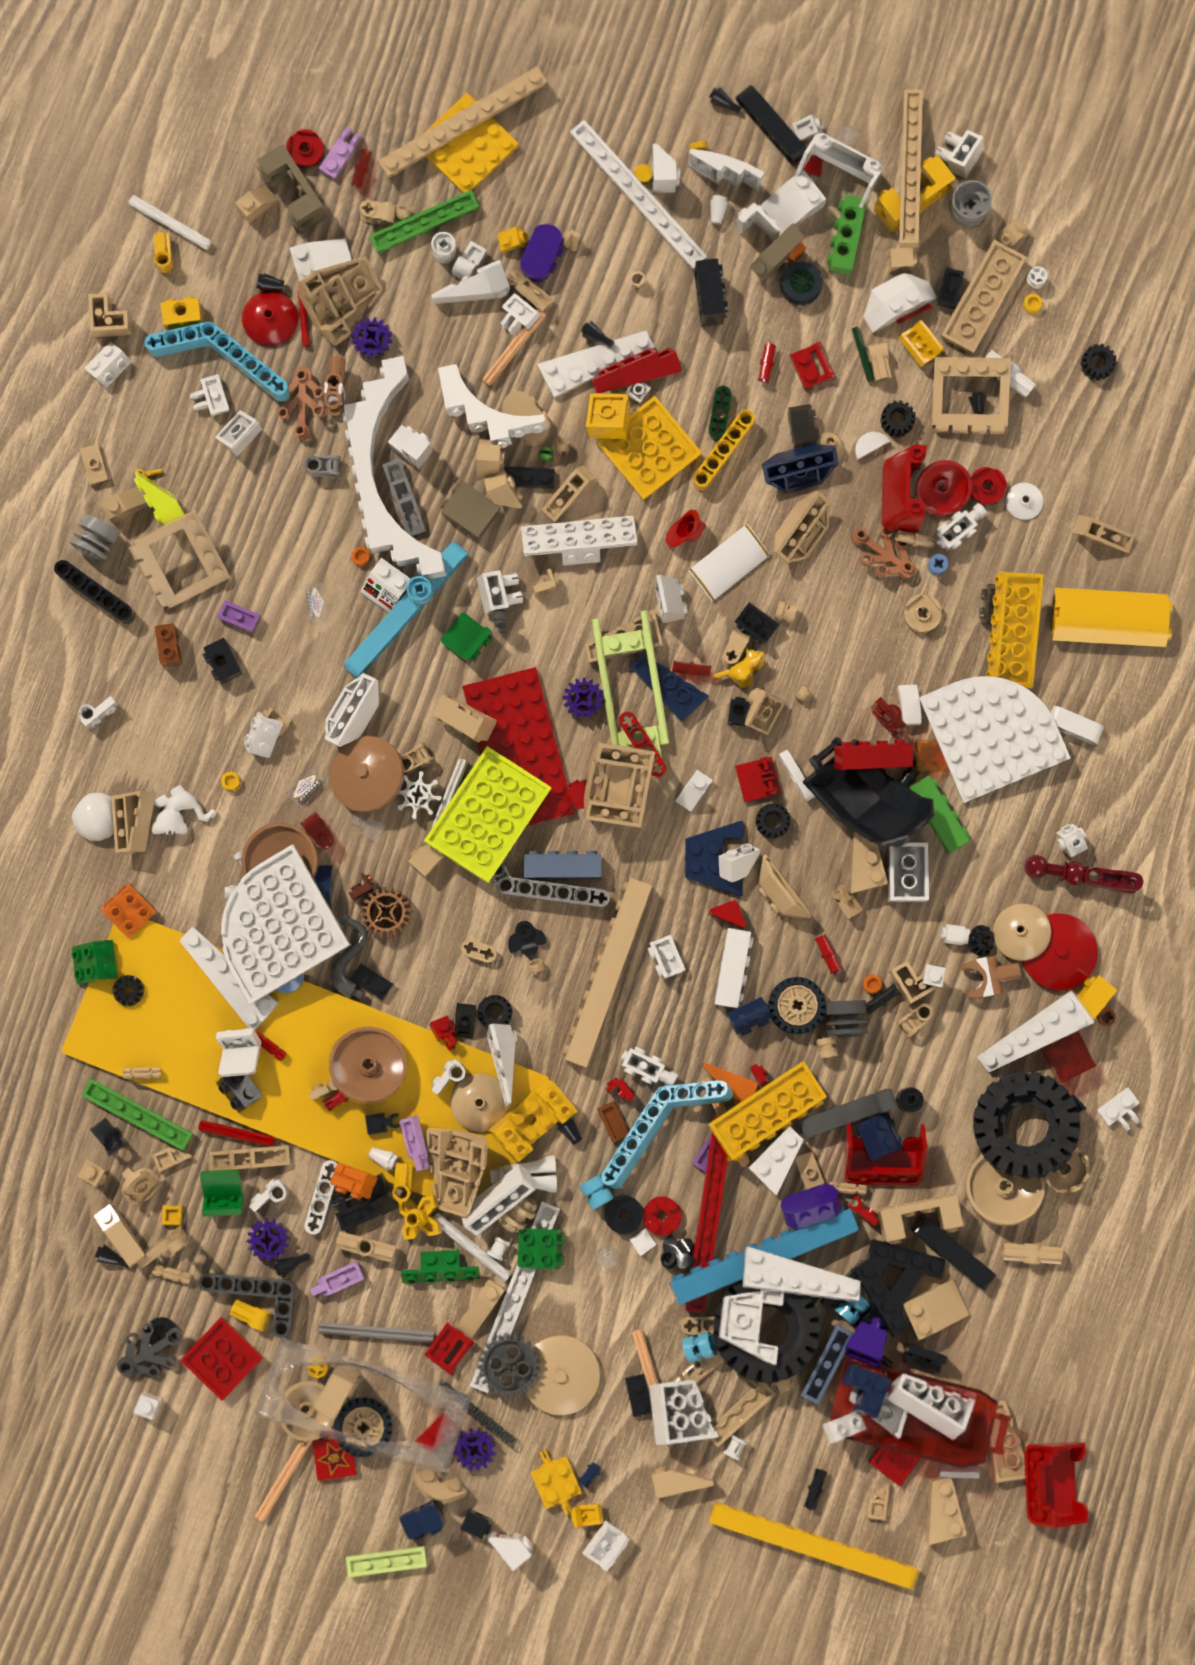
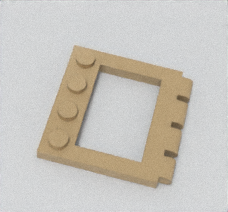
M935 357L932 426H936L935 433H949V426H953L952 433L968 434V427H972L971 434H987V427H991V434H1004V427H1008L1011 358ZM944 376L1001 377L999 415L942 414Z
M196 510L133 540L134 545L129 547L134 560L142 558V560L137 562V565L143 576L152 575L145 580L152 593L160 591V593L154 596L160 608L167 605L171 608L231 578ZM184 529L208 577L174 593L149 545Z
M717 1351V1356L706 1359L702 1357L701 1360L697 1361L701 1365L699 1368L694 1363H691L682 1372V1375L686 1378L685 1380H695L698 1385L724 1359L720 1357ZM677 1376L672 1382L683 1380ZM751 1380L755 1386L712 1425L719 1437L710 1439L717 1447L776 1395L766 1382L758 1383Z

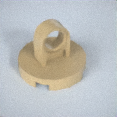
M128 1167L122 1173L126 1179L123 1183L122 1195L130 1204L135 1205L140 1200L143 1202L147 1201L158 1189L157 1180H159V1177L152 1169L142 1168L134 1171Z

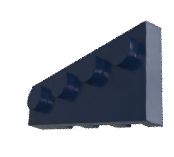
M643 653L630 665V668L653 692L648 658ZM656 661L663 704L682 722L709 698V695Z

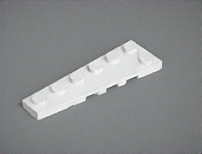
M647 331L613 340L615 343L612 348L605 344L597 345L539 363L537 367L555 399L591 381L592 378L598 377L600 369L649 348L654 349L655 347Z
M193 926L181 938V944L249 1029L253 1028L255 1031L279 1003L268 994L253 1004H249L228 966L225 955Z
M1071 990L982 1052L977 1058L986 1070L991 1072L1091 1025L1095 1020Z
M745 1248L743 1287L853 1302L859 1301L860 1281L754 1248Z

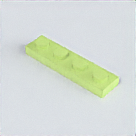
M425 1546L346 1556L348 1578L427 1567Z

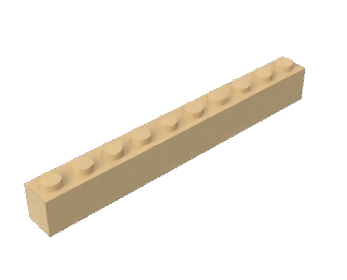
M630 878L629 882L625 881L621 891L625 893L623 900L619 899L615 908L618 914L616 918L612 917L608 928L612 930L610 936L606 935L602 946L605 947L603 954L599 953L595 963L599 965L597 972H592L589 980L592 983L590 991L586 990L582 999L585 1001L584 1008H579L576 1016V1019L579 1020L577 1027L573 1026L569 1035L572 1038L571 1044H566L563 1055L566 1056L565 1060L587 1068L652 885Z

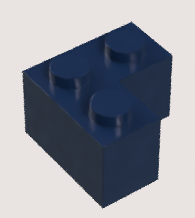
M848 1365L842 1384L859 1391L853 1411L869 1418H878L891 1380L860 1366Z
M437 1500L427 1502L399 1517L408 1540L414 1539V1541L423 1538L428 1533L435 1535L441 1532L446 1521Z

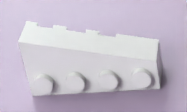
M902 1374L892 1383L886 1398L952 1440L965 1431L976 1401L970 1397L968 1399L963 1398L961 1394L956 1392L949 1393L944 1391L942 1387L937 1385L935 1387L927 1385L925 1381L906 1374Z

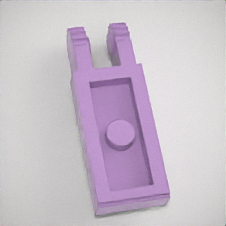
M349 127L345 128L341 137L338 138L319 167L320 172L336 180L348 162L361 138V134L356 133L350 144L346 143L345 141L351 133V128Z

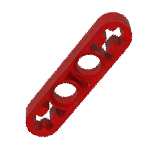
M631 712L622 713L619 717V723L634 748L643 750L645 748H652L655 751L654 759L658 757L655 760L657 765L663 766L661 768L662 772L658 773L657 771L653 772L655 769L653 765L651 775L656 778L663 777L667 772V767L639 721ZM626 716H628V718L632 717V725L634 727L638 725V727L633 728L631 730L627 723L623 724V722H625L624 718ZM635 732H642L643 739L641 741L635 742L633 740Z

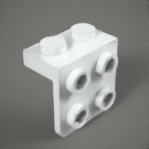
M753 203L748 209L743 208L738 213L735 230L741 235L754 222L774 242L779 236L780 225L775 219H770L766 215L767 213L762 206H757Z
M245 1028L242 1030L217 1032L216 1040L223 1049L219 1075L221 1077L254 1074L261 1047V1040L254 1029Z

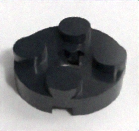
M618 1195L607 1203L604 1218L611 1230L619 1234H629L640 1226L643 1220V1209L635 1198L629 1195ZM621 1209H625L626 1212H629V1216H626V1220H623L622 1217H618V1213H621Z

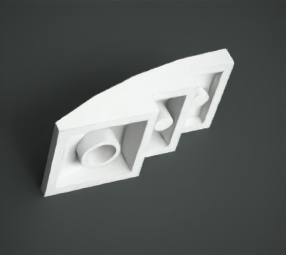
M690 149L688 152L687 166L718 185L724 179L739 188L742 182L756 191H759L762 186L764 172L748 163L710 151Z

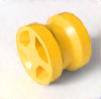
M322 1357L314 1358L308 1365V1372L314 1378L323 1377L329 1369L327 1360Z

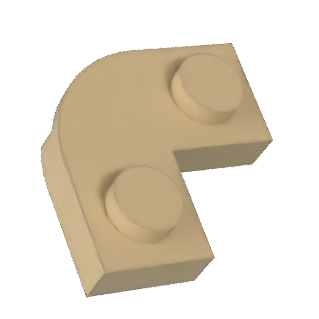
M431 1468L415 1473L413 1476L415 1484L426 1499L430 1497L441 1501V1504H447L466 1496L467 1492L457 1477L440 1483Z

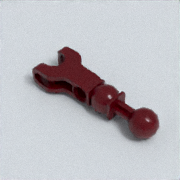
M1041 855L1030 856L1024 864L1026 874L1034 879H1040L1048 874L1061 877V882L1065 880L1070 885H1085L1087 883L1092 887L1125 894H1134L1141 889L1144 883L1143 877L1138 873L1098 867L1089 869V866L1085 867L1077 861L1070 863L1065 861L1063 865L1051 864ZM1091 872L1097 873L1099 876L1098 881H1091L1089 874ZM1128 880L1134 883V887L1128 884Z

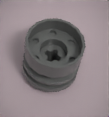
M866 1000L825 1002L826 1015L835 1016L834 1021L826 1023L827 1026L835 1025V1030H827V1035L844 1038L857 1037L868 1033L867 1028L859 1029V1024H867V1021L858 1019V1015L867 1013Z

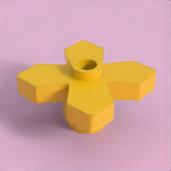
M435 1195L422 1197L418 1205L412 1199L398 1202L399 1213L405 1216L406 1224L402 1228L404 1240L418 1238L421 1230L428 1236L442 1233L441 1223L430 1216L438 1207Z

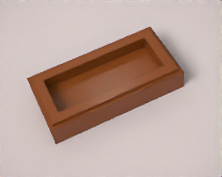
M615 1101L598 1108V1113L613 1144L625 1139L629 1131Z

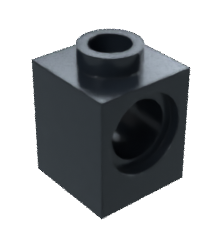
M735 697V699H731L727 724L746 727L745 719L750 706L746 698ZM741 707L744 710V714L738 716L734 713L733 709Z
M469 1508L460 1530L482 1539L484 1535L488 1536L492 1524L489 1522L491 1518Z

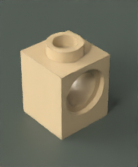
M913 248L890 249L888 253L890 273L913 270L914 265L917 264V255L913 253Z

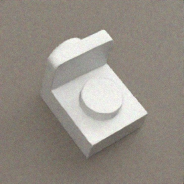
M814 115L807 116L792 124L796 136L802 142L816 134L823 133L824 125L821 119Z

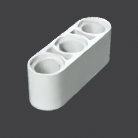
M1052 707L1050 713L1059 731L1089 744H1098L1104 729L1103 725L1064 708Z

